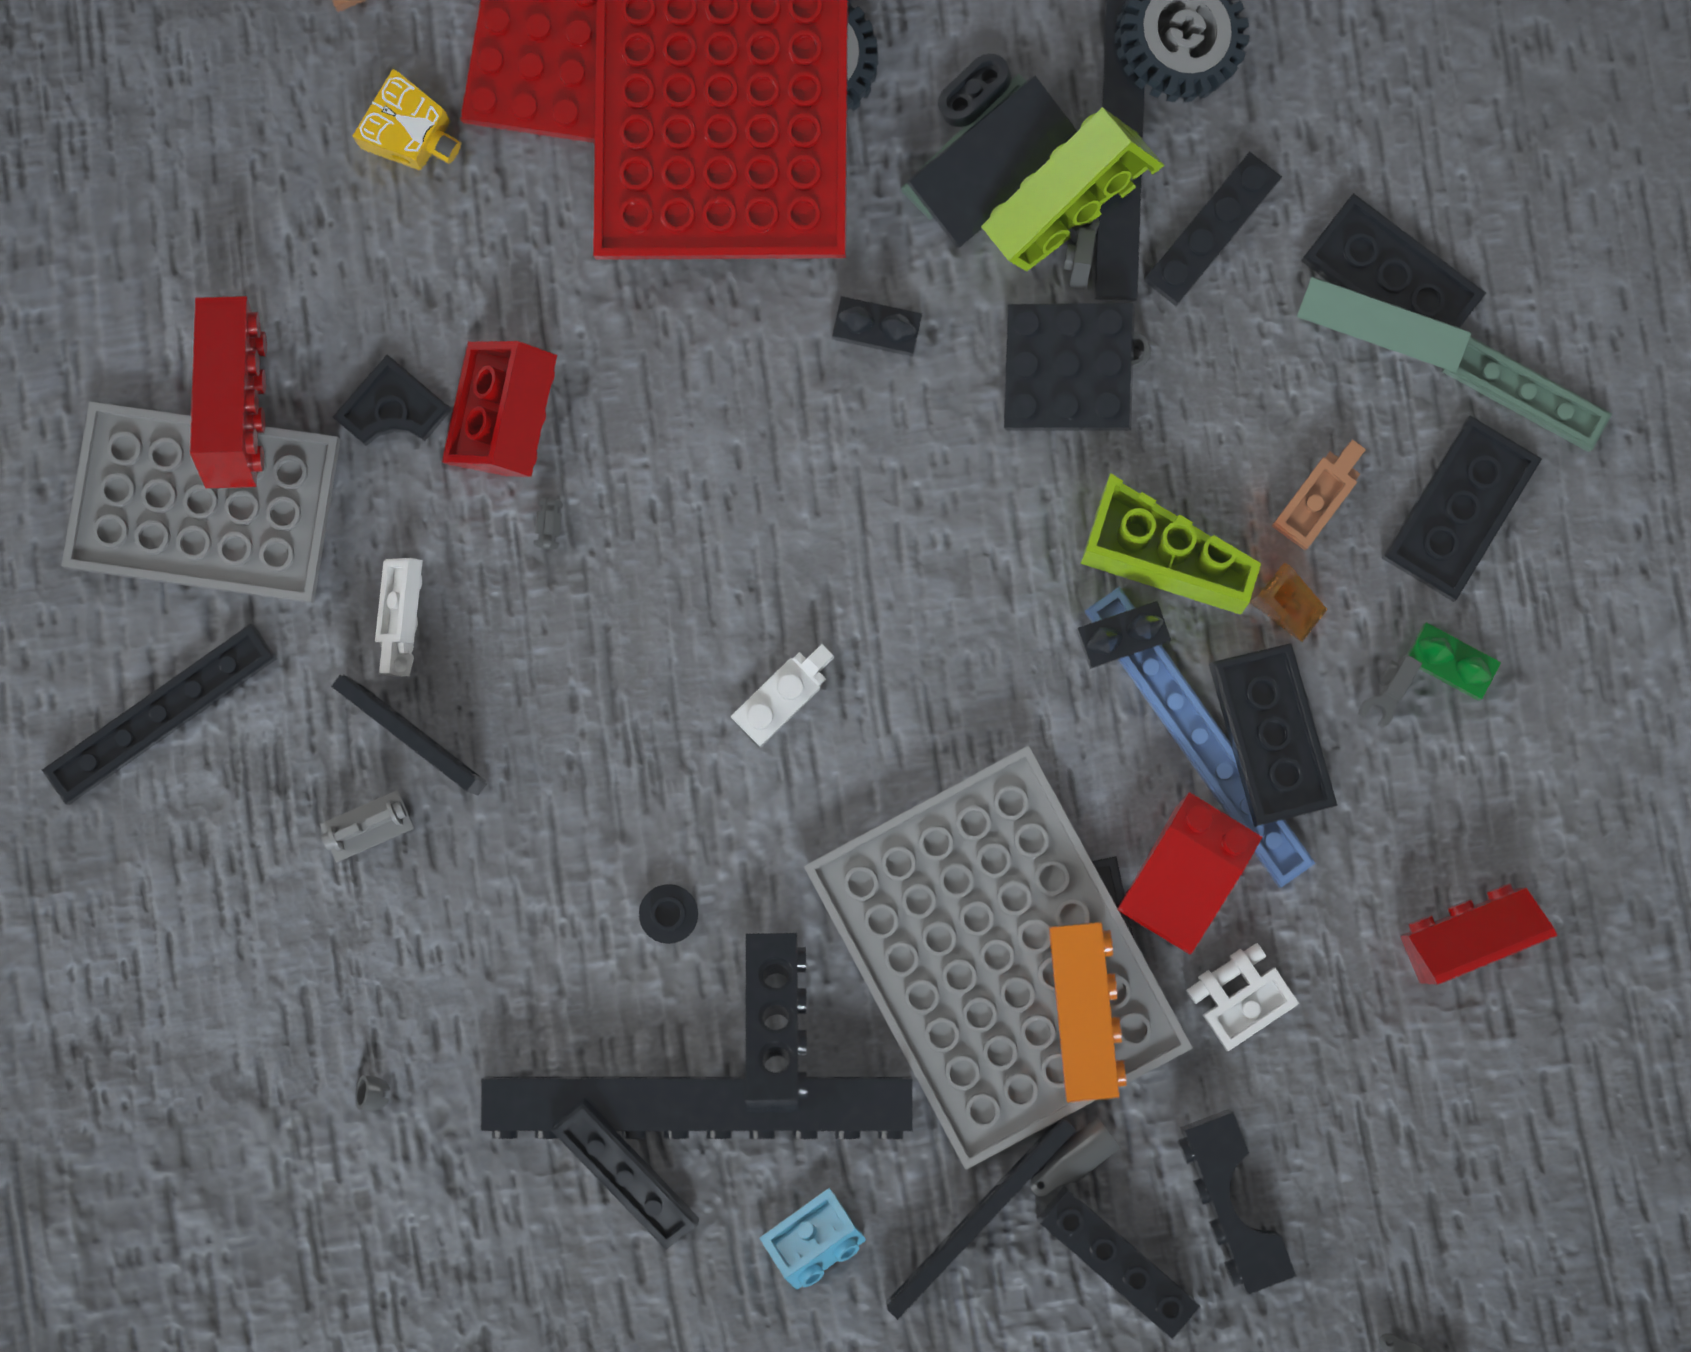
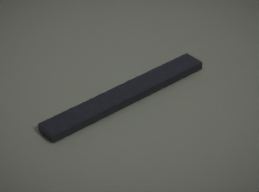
M1105 0L1101 108L1103 107L1132 128L1143 139L1145 86L1140 89L1135 84L1140 78L1135 72L1130 76L1127 75L1124 67L1128 64L1127 58L1119 60L1117 51L1122 44L1115 43V33L1120 28V26L1116 25L1117 17L1123 11L1121 8L1126 0ZM1142 174L1132 181L1136 188L1122 198L1117 193L1101 205V215L1098 217L1099 227L1096 246L1095 299L1136 301L1138 298Z

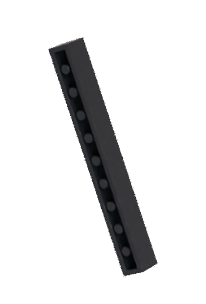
M486 1076L481 1079V1131H492L493 1139L518 1138V1131H535V1139H559L551 1131L552 1123L583 1098L616 1131H620V1136L623 1139H645L646 1131H663L664 1139H688L689 1131H706L707 1139H731L732 1131H749L750 1139H774L775 1131H792V1139H817L818 1131H835V1139H860L861 1131H878V1139H903V1131H913L912 1077H807V1098H799V1112H747L745 1076Z

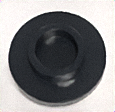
M664 884L657 886L644 896L640 904L639 921L642 929L650 938L660 943L672 944L684 940L693 932L698 922V906L690 892L678 885Z

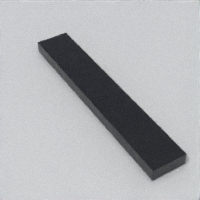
M249 624L46 766L42 771L66 805H70L277 660V657L253 624Z
M1065 1118L1054 1122L886 1300L887 1310L897 1320L1076 1131Z

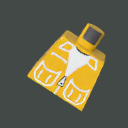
M394 69L390 72L352 135L359 148L417 170L424 168L431 154L448 164L452 163L461 147L460 141L445 133L450 123L446 111Z

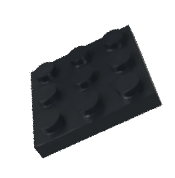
M1008 304L1004 429L1006 431H1131L1134 304Z

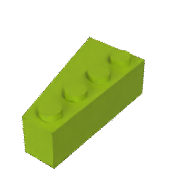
M1102 107L1097 113L1087 117L1083 121L1080 130L1066 143L1058 146L1052 152L1050 159L1036 173L1026 177L1021 183L1020 189L1005 203L997 206L992 211L990 218L981 227L1009 262L1028 271L1069 240L1071 235L1069 230L1072 227L1086 223L1090 224L1101 215L1100 208L1103 203L1117 193L1122 198L1136 188L1132 182L1146 170H1149L1153 175L1165 165L1136 131Z
M1110 473L1080 564L1241 615L1250 603L1261 563L1215 535H1208L1193 526L1192 521L1180 514L1178 516L1158 505L1156 503L1157 500L1143 492L1141 494L1123 484L1122 479Z

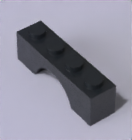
M1227 1109L1180 1127L1184 1138L1177 1140L1186 1164L1193 1162L1197 1170L1199 1179L1194 1180L1193 1184L1201 1204H1210L1215 1219L1209 1221V1226L1217 1245L1225 1244L1231 1260L1224 1262L1233 1287L1241 1285L1242 1290L1249 1295L1296 1277L1281 1235L1274 1230H1260L1244 1224L1232 1206L1230 1199L1231 1178L1237 1165L1249 1154L1234 1112Z

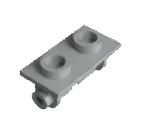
M398 790L320 824L324 833L321 835L323 844L327 850H331L336 863L415 829Z

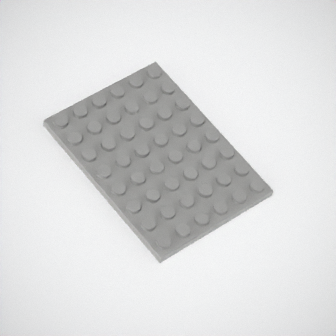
M1029 745L804 866L965 1170L1095 1101L1067 1102L1049 926L1101 922L1103 931L1111 930L1113 956H1107L1105 959L1107 974L1115 973L1118 999L1110 1000L1111 1017L1120 1018L1122 1043H1114L1116 1061L1124 1060L1126 1084L1193 1048Z

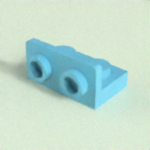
M830 1188L759 1238L785 1280L795 1289H799L802 1286L809 1287L818 1282L823 1277L824 1270L837 1261L843 1262L854 1256L859 1250V1245L866 1240Z

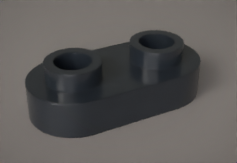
M997 54L981 55L944 88L938 99V107L943 119L949 125L955 127L970 125L1007 91L1011 84V73L1005 59ZM989 78H997L993 83H985ZM960 106H967L964 110L956 111Z

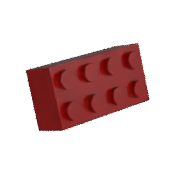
M247 296L195 297L190 455L205 489L257 487V472L264 471V451L262 446H258V433L265 432L264 408L259 407V395L266 394L265 370L260 369V357L267 356V338L265 331H260L259 313L252 312Z

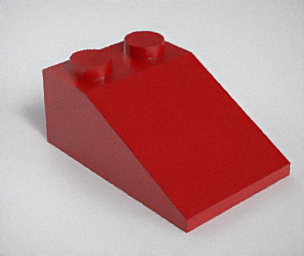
M1189 792L1175 807L1117 910L1191 955L1244 872L1263 837Z

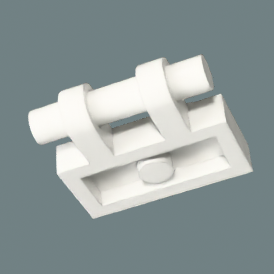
M1255 943L1245 951L1237 950L1230 955L1231 960L1212 973L1207 970L1198 976L1199 982L1186 990L1195 1004L1207 996H1210L1215 1002L1216 1006L1204 1013L1203 1016L1226 1051H1230L1299 1004L1276 968H1271L1261 976L1253 965L1264 959L1266 955L1258 943ZM1241 974L1248 985L1228 997L1222 986Z

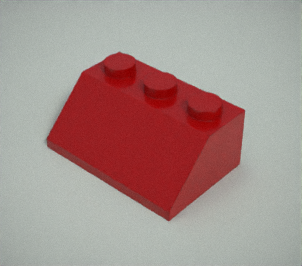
M520 341L468 342L442 463L502 476L532 477L533 467L537 461V449L541 430L546 419V407L550 388L555 378L554 369L557 355Z
M1511 883L1488 891L1489 900L1474 905L1472 899L1447 908L1450 916L1434 921L1433 916L1430 915L1408 924L1411 932L1401 935L1400 938L1419 983L1439 985L1558 935L1554 926L1527 888L1513 889Z

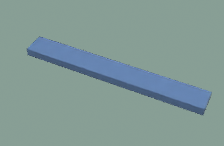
M1119 586L1084 612L1093 623L1134 609L1135 607ZM1162 645L1119 659L1118 661L1226 814L1263 837L1254 853L1279 888L1283 887L1316 864L1285 820L1254 827L1231 743Z

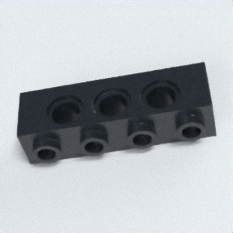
M746 933L745 1103L747 1112H799V1098H807V1072H799V1056H807V1030H798V1014H807L806 988H798V973H806V947H798L797 933ZM776 973L782 974L788 979L786 984L779 988H772L765 983L768 976ZM772 1015H782L788 1020L786 1026L779 1030L770 1029L765 1025V1021ZM780 1056L788 1061V1066L780 1072H772L765 1067V1063L771 1057Z
M1065 1186L1037 1217V1220L1045 1229L1172 1340L1201 1307L1187 1292Z

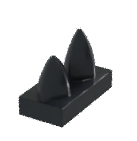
M841 296L832 340L913 357L922 313Z
M1158 601L1076 629L1090 669L1172 641Z

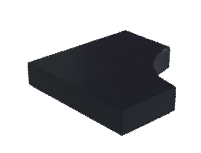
M387 354L333 415V418L367 446L377 437L392 432L410 433L426 441L452 409Z

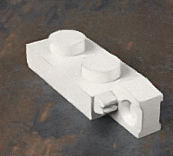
M400 558L385 559L383 561L375 642L381 643L380 674L410 676L414 659L412 654L414 637L418 625L417 609L419 591L422 586L421 571L423 560Z
M823 644L807 659L799 652L793 659L790 658L730 717L759 747L763 746L820 690L819 686L826 680L820 671L834 659V655Z

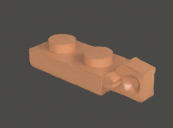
M1352 439L1338 457L1330 451L1326 457L1319 461L1272 524V527L1306 551L1356 485V479L1360 473L1353 466L1366 449Z

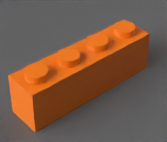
M1101 922L1049 926L1067 1102L1119 1098L1118 1087L1126 1086L1124 1060L1116 1061L1114 1043H1122L1120 1018L1111 1017L1110 1000L1118 999L1115 973L1107 974L1105 957L1113 956L1111 930L1103 931Z

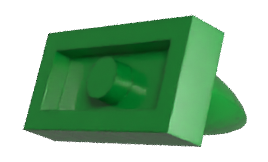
M1427 622L1421 627L1407 654L1422 663L1420 670L1478 701L1483 699L1502 663Z

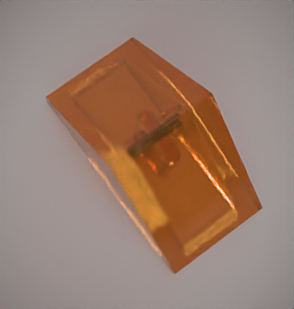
M1285 562L1273 572L1250 601L1252 605L1301 642L1304 641L1328 610L1296 571Z

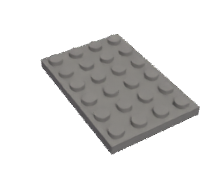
M89 401L62 567L314 604L341 439L336 436L265 426V432L258 433V446H262L264 451V471L257 472V487L205 489L190 455L191 416Z

